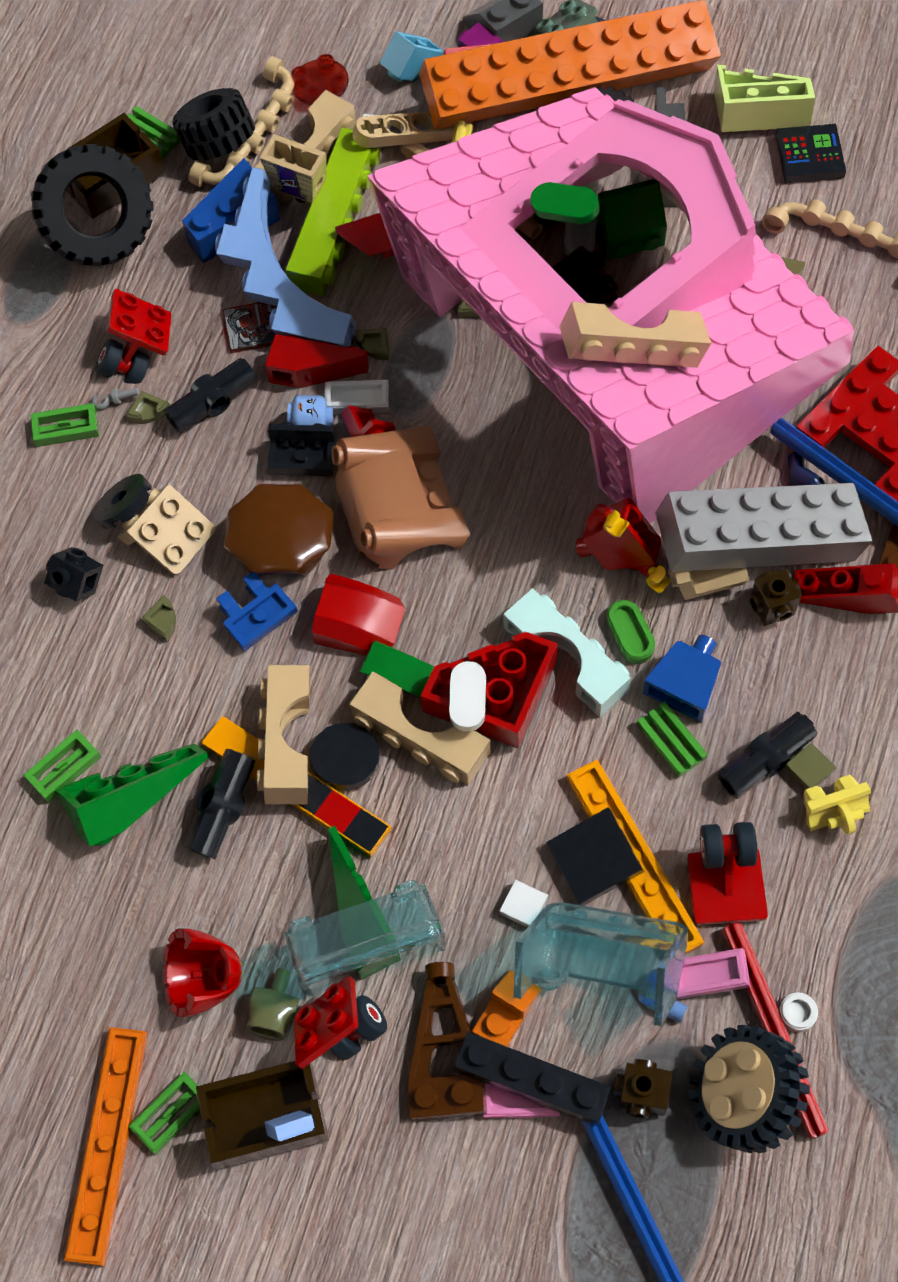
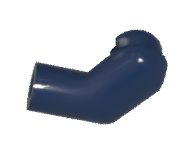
M796 452L788 455L789 480L793 486L824 484L822 477L805 468V459Z

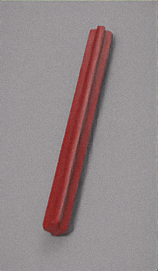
M738 922L727 925L722 929V933L729 950L739 948L745 950L751 985L750 988H746V991L762 1029L777 1034L792 1044L743 925ZM807 1078L800 1079L801 1083L810 1086ZM810 1086L809 1094H799L798 1099L808 1103L806 1112L796 1109L802 1120L801 1123L807 1137L815 1139L828 1133V1127Z

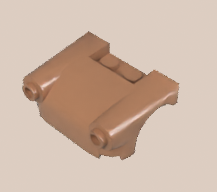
M431 426L338 439L336 446L332 448V461L334 465H338L335 477L336 490L354 544L359 554L364 553L370 560L376 562L380 569H394L406 555L431 545L442 544L452 546L455 549H462L471 535L461 507H453L437 462L441 452Z

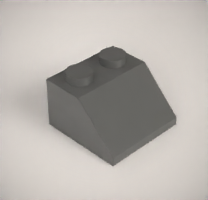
M491 0L465 15L463 22L469 28L480 23L502 39L503 42L531 36V33L536 30V25L543 20V3L540 0Z

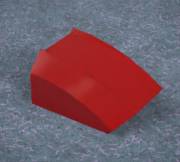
M330 573L325 579V585L313 619L312 637L314 644L367 656L373 641L393 647L405 607L400 598L360 581Z

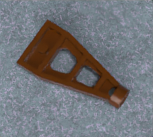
M450 962L429 963L425 965L426 988L408 1077L410 1119L420 1121L487 1114L484 1082L461 1073L442 1077H432L429 1068L434 1049L438 1046L454 1045L458 1052H460L467 1031L471 1033L456 982L454 981V964ZM447 983V985L443 988L436 987V984ZM451 1008L455 1021V1032L453 1034L434 1036L432 1034L434 1011L436 1009Z

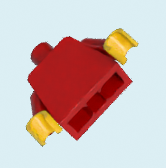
M625 498L611 506L604 503L597 504L586 519L583 537L578 538L575 542L578 555L580 557L594 555L604 569L607 570L624 568L638 570L647 577V584L658 593L663 592L671 583L670 578L665 576V568L656 564L661 546V538L631 498Z

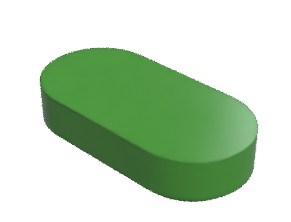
M629 600L614 602L607 612V624L623 657L633 664H643L649 661L654 654L655 639L639 607Z

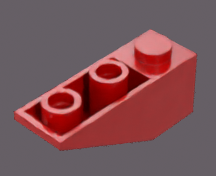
M275 334L265 364L269 383L294 388L308 387L369 372L367 351L354 346L343 347L321 341L305 340L294 335L284 336Z
M894 563L795 570L794 579L798 582L802 592L799 603L865 614L898 613V568Z

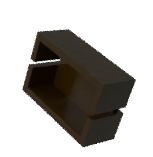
M125 112L71 146L96 144V146L113 148L116 152L125 154L131 159L130 162L135 167L138 166L146 183L151 182L165 172L159 148L144 132L141 133L140 128ZM97 176L80 177L73 181L66 190L74 199L76 198L77 203L92 219L121 201L116 189L108 181Z
M295 1061L196 1086L202 1121L208 1126V1128H204L210 1164L217 1170L329 1141L323 1109L318 1101L320 1095L312 1063L300 1069L295 1064ZM299 1110L312 1115L315 1127L312 1131L283 1141H277L267 1136L264 1124L266 1121Z

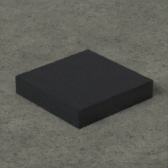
M609 807L546 842L581 907L645 872Z

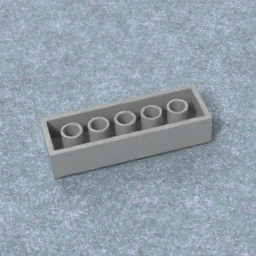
M854 483L671 491L667 493L655 512L671 572L856 561L872 542Z

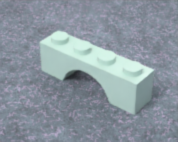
M532 588L503 614L504 629L511 636L525 631L558 643V648L566 651L574 658L580 670V675L576 682L575 695L598 717L605 714L629 691L631 677H629L630 674L626 667L618 661L613 662L606 656L603 647L595 639L591 638L589 640L580 632V627L571 617H564L556 610L554 602L547 595H540Z

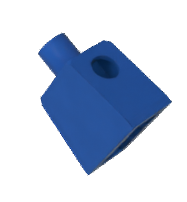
M698 635L693 646L677 641L645 679L643 694L660 703L665 701L670 708L702 723L721 666V661L711 656L717 646L716 642L706 635Z

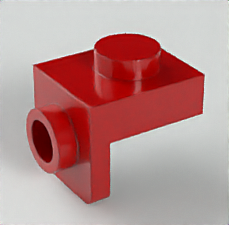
M348 405L341 412L351 437L390 432L396 429L393 422L377 420L371 409Z

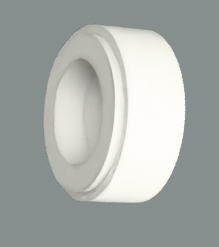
M796 992L784 998L780 1004L779 1013L788 1030L792 1032H805L816 1022L818 1008L810 996Z

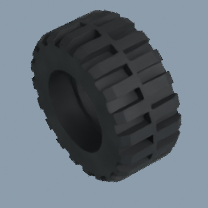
M86 144L74 146L60 152L43 166L34 182L35 186L31 194V212L33 220H35L37 225V231L53 251L75 263L101 266L119 262L122 258L130 256L135 252L134 249L143 243L146 238L145 234L152 224L150 218L151 211H154V205L150 199L149 192H151L149 183L145 182L142 176L143 172L138 166L135 167L130 162L131 159L107 146ZM97 176L103 178L119 194L121 200L119 220L105 234L98 236L82 234L69 224L64 215L63 197L65 191L73 181L80 177Z

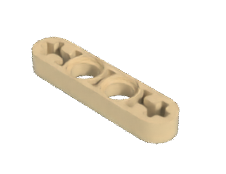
M429 111L364 116L357 120L352 137L358 145L366 148L452 140L455 126L434 130ZM414 124H421L428 131L418 130ZM394 126L398 128L401 133H393L387 127Z

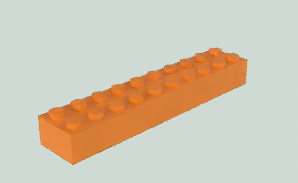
M700 0L427 58L422 63L419 76L434 130L455 126L459 120L470 123L546 106L594 87L601 86V89L611 87L615 91L710 70L721 55L706 1Z

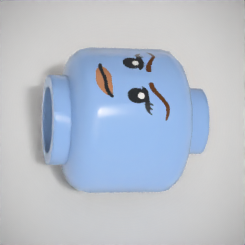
M297 395L294 397L293 403H288L287 422L293 425L320 423L326 426H333V407H326V399L321 395Z

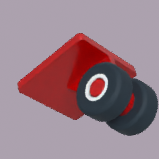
M114 289L111 296L107 331L110 334L127 340L123 350L122 343L108 339L98 355L95 366L96 373L110 378L117 371L125 374V383H141L149 366V355L137 349L141 346L160 355H166L169 348L171 312L161 306L139 299L131 293Z
M751 822L735 823L733 834L722 835L718 824L702 825L700 828L701 852L689 853L687 856L695 924L765 921L768 918L760 852L757 849L756 832Z
M347 976L339 983L332 984L323 995L311 1004L301 1007L295 1015V1064L300 1069L305 1068L329 1049L339 1058L348 1060L361 1050L358 1038L363 1037L368 1041H374L386 1032L387 1022L381 1009L367 996L361 995L356 998L355 980L352 977Z

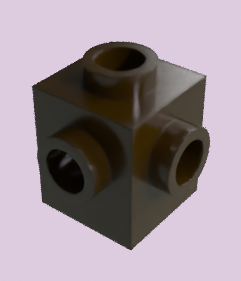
M786 569L776 573L768 571L758 576L754 581L749 601L753 611L759 615L763 625L766 626L774 622L785 621L795 615L802 592L796 579H791Z
M635 1059L634 1064L627 1063L624 1073L617 1072L613 1095L620 1096L619 1108L627 1109V1115L647 1119L650 1114L664 1116L668 1107L673 1071L658 1069L657 1063L644 1059ZM636 1086H643L647 1091L642 1092Z

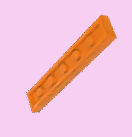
M109 1027L64 1257L66 1262L105 1266L129 1140V1125L132 1123L148 1038L146 1031Z

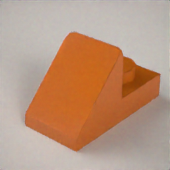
M510 970L493 989L491 1001L472 1030V1033L509 1047L541 993L542 988Z

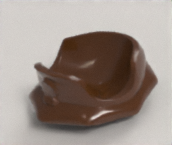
M259 484L229 509L224 548L228 553L235 556L249 573L253 572L259 577L287 573L307 576L318 565L325 552L330 548L334 521L333 510L316 498L302 484Z

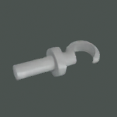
M116 388L111 390V394L105 395L103 403L96 404L97 394L92 397L91 402L94 403L96 409L102 410L109 406L110 402H114L117 405L121 404V399L139 395L138 388L119 392Z

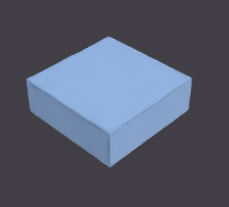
M301 1110L264 1122L267 1136L277 1141H283L307 1133L315 1128L312 1115Z

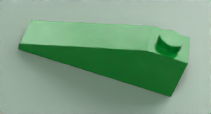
M191 744L155 755L149 760L150 764L148 765L125 764L120 766L118 774L101 778L99 772L61 787L56 792L79 837L89 847L93 845L101 846L109 843L113 836L124 832L208 759L206 751L196 744Z
M333 826L328 829L342 939L346 951L342 952L341 956L349 972L352 973L357 970L361 980L401 959L397 942L376 901L372 900L362 875L357 874L354 861L336 827Z

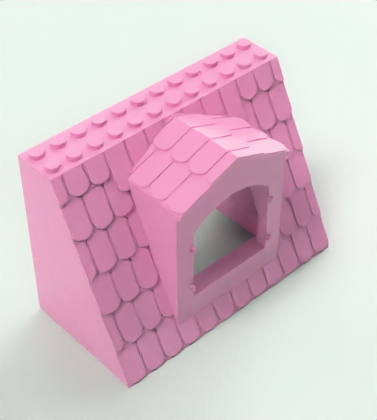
M594 87L573 94L570 98L540 107L537 111L495 124L492 128L414 155L411 159L378 169L375 173L367 175L402 278L439 317H442L463 299L589 431L599 488L614 503L630 497L650 524L657 519L655 512L668 492L692 491L776 423L779 418L786 415L850 363L854 334L852 325L845 317H838L830 309V305L821 295L816 296L799 274H793L787 269L783 259L778 254L771 253L764 247L762 240L756 234L752 214L737 184V174L719 135L675 116L670 118L629 100L622 101L618 99L614 102L609 95L606 94L604 96ZM624 166L638 170L649 180L655 179L660 183L661 191L686 214L691 229V243L679 253L676 252L672 255L668 262L624 297L614 301V304L608 309L621 321L640 328H653L661 325L668 310L701 312L712 344L698 368L568 358L559 326L571 302H586L514 230L534 214L530 197L538 185L552 182L583 186L613 175V172L621 170Z

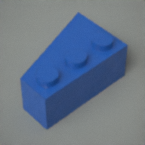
M245 158L182 220L188 244L203 263L217 256L215 241L217 235L222 233L224 224L236 226L235 213L239 206L242 207L244 199L243 184L246 177H250L252 167ZM270 189L267 201L268 227L280 221L277 200Z

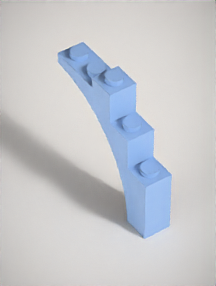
M252 167L250 177H246L243 184L244 199L242 207L239 206L235 213L236 226L224 224L222 233L217 235L215 241L216 254L225 264L249 269V271L246 270L244 273L242 288L250 300L277 306V308H273L269 321L272 327L271 330L275 334L284 336L294 335L305 340L321 341L343 347L351 346L357 325L353 317L328 308L307 296L290 281L282 270L273 251L268 231L267 201L271 180L265 170Z

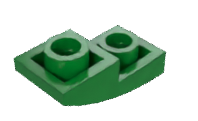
M373 641L359 672L367 676L375 672L401 687L402 691L421 700V694L434 666L385 644Z

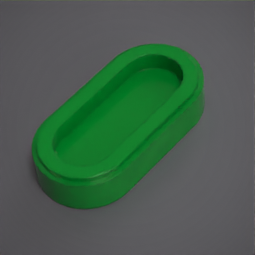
M547 182L538 185L530 197L534 213L543 219L585 224L592 221L599 212V202L596 193L586 187Z

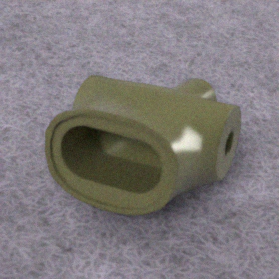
M283 968L276 970L271 989L254 987L249 1004V1019L247 1023V1031L249 1033L273 1041H282L289 1025L294 1020L299 1003L298 998L285 993L291 974L288 970Z

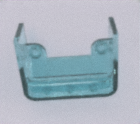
M410 880L395 887L396 892L311 920L310 916H305L289 923L290 929L286 930L284 935L298 984L306 998L313 996L310 984L435 942L438 953L445 951V934L426 885L417 884L416 880Z
M570 903L548 904L516 940L513 998L521 999L532 984H537L538 987L545 990L557 989L560 985L566 983L569 977L638 990L639 1001L645 1004L648 1009L655 1010L654 1025L662 1026L676 1002L688 943V928L674 921Z

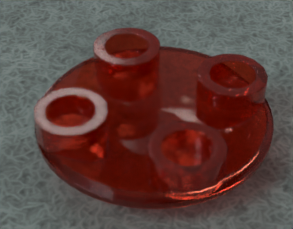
M322 54L318 59L311 60L302 66H297L291 72L294 80L292 91L295 97L308 105H312L325 90L341 97L349 83L345 67L335 61L334 57L330 54Z

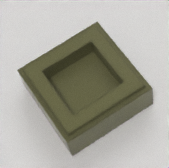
M810 743L786 764L785 769L805 789L819 786L835 771L836 766Z

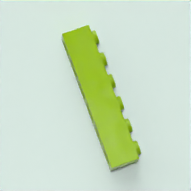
M341 128L326 166L325 182L311 204L286 268L287 277L303 292L323 297L327 286H332L336 274L335 265L337 261L343 259L345 251V239L336 233L335 227L354 221L355 213H360L363 204L362 194L364 189L368 190L370 187L367 175L372 174L373 166H378L381 155L380 148H366L358 145L352 137L353 130Z

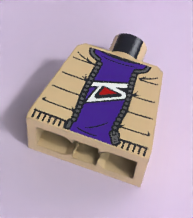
M273 134L260 156V161L273 187L277 191L293 196L299 203L313 202L326 179V152Z

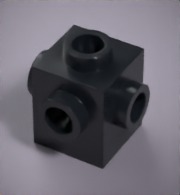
M71 547L52 554L46 565L47 574L44 584L53 588L58 595L77 602L95 594L104 565L88 557L85 551Z

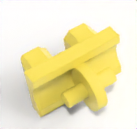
M851 775L838 778L834 782V793L826 795L823 789L818 786L805 789L806 824L810 831L826 826L830 829L841 826L845 834L854 833L856 831L855 821L863 819L864 813L870 812L868 797L871 794V788L867 782L858 784Z

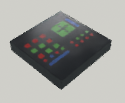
M836 124L779 128L776 130L775 136L785 183L845 178L846 167Z

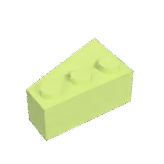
M717 64L714 97L721 132L811 126L815 103L811 78L773 73L772 77L754 75V70L746 68L744 73L726 71V65Z

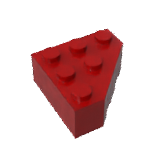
M525 631L512 636V640L496 646L491 644L468 653L465 658L452 663L447 661L434 666L421 694L422 712L452 723L449 713L452 670L462 662H475L484 669L486 674L485 720L474 731L512 747L519 748L557 661L558 643Z

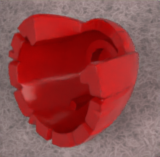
M179 928L170 934L168 938L170 944H166L163 958L166 964H163L165 969L163 985L167 987L164 990L168 1005H171L173 1014L178 1017H191L200 1014L223 1002L235 992L241 982L243 967L238 954L231 946L210 934L192 929Z

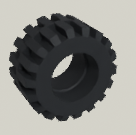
M233 88L211 90L191 99L177 111L172 121L188 157L199 161L218 158L234 151L244 144L255 130L254 121L241 93Z

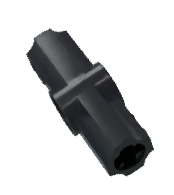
M239 358L214 376L205 374L196 379L191 385L190 392L164 409V414L172 427L177 432L183 433L207 415L214 417L222 414L230 406L233 397L258 381L257 376L250 364L244 358Z
M797 711L772 732H764L756 737L746 747L740 757L718 773L717 778L723 789L730 796L738 799L765 777L769 779L776 775L786 766L795 753L816 738L818 732L813 722L805 714L803 715Z
M225 749L213 781L208 783L199 795L197 801L199 814L185 848L208 858L216 859L229 825L234 824L243 811L244 797L242 793L256 762L254 759L232 749Z

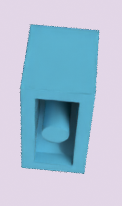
M395 31L379 63L388 69L387 74L396 81L402 82L403 79L416 81L420 78L419 71L424 59L443 55V50L428 38Z

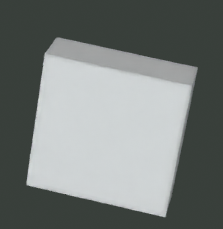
M515 879L500 909V915L533 930L548 899V895Z

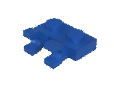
M253 572L243 578V581L246 583L245 589L255 598L246 606L241 608L228 591H225L216 598L220 604L218 606L219 609L228 618L223 622L224 628L244 652L298 612L297 606L277 583L267 588L259 576Z

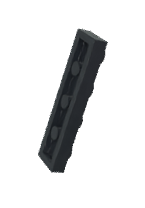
M468 1031L453 1070L595 1126H598L611 1089V1086Z

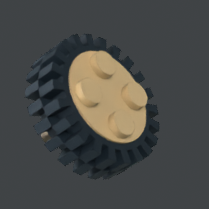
M737 1025V1029L728 1027L724 1029L725 1037L716 1034L711 1038L716 1048L704 1045L701 1049V1052L707 1057L706 1061L696 1059L693 1067L701 1069L700 1077L690 1075L689 1083L698 1086V1090L689 1091V1100L699 1103L692 1107L691 1111L693 1116L701 1118L697 1125L701 1130L708 1132L706 1136L711 1140L746 1153H752V1151L764 1153L767 1152L766 1147L775 1149L781 1146L778 1138L788 1140L793 1135L787 1128L788 1124L797 1128L801 1124L802 1120L795 1116L794 1113L796 1109L806 1112L808 1103L798 1099L799 1094H809L810 1086L800 1082V1079L809 1077L807 1068L799 1066L804 1060L801 1054L793 1051L796 1047L784 1040L783 1037L752 1025L751 1027Z

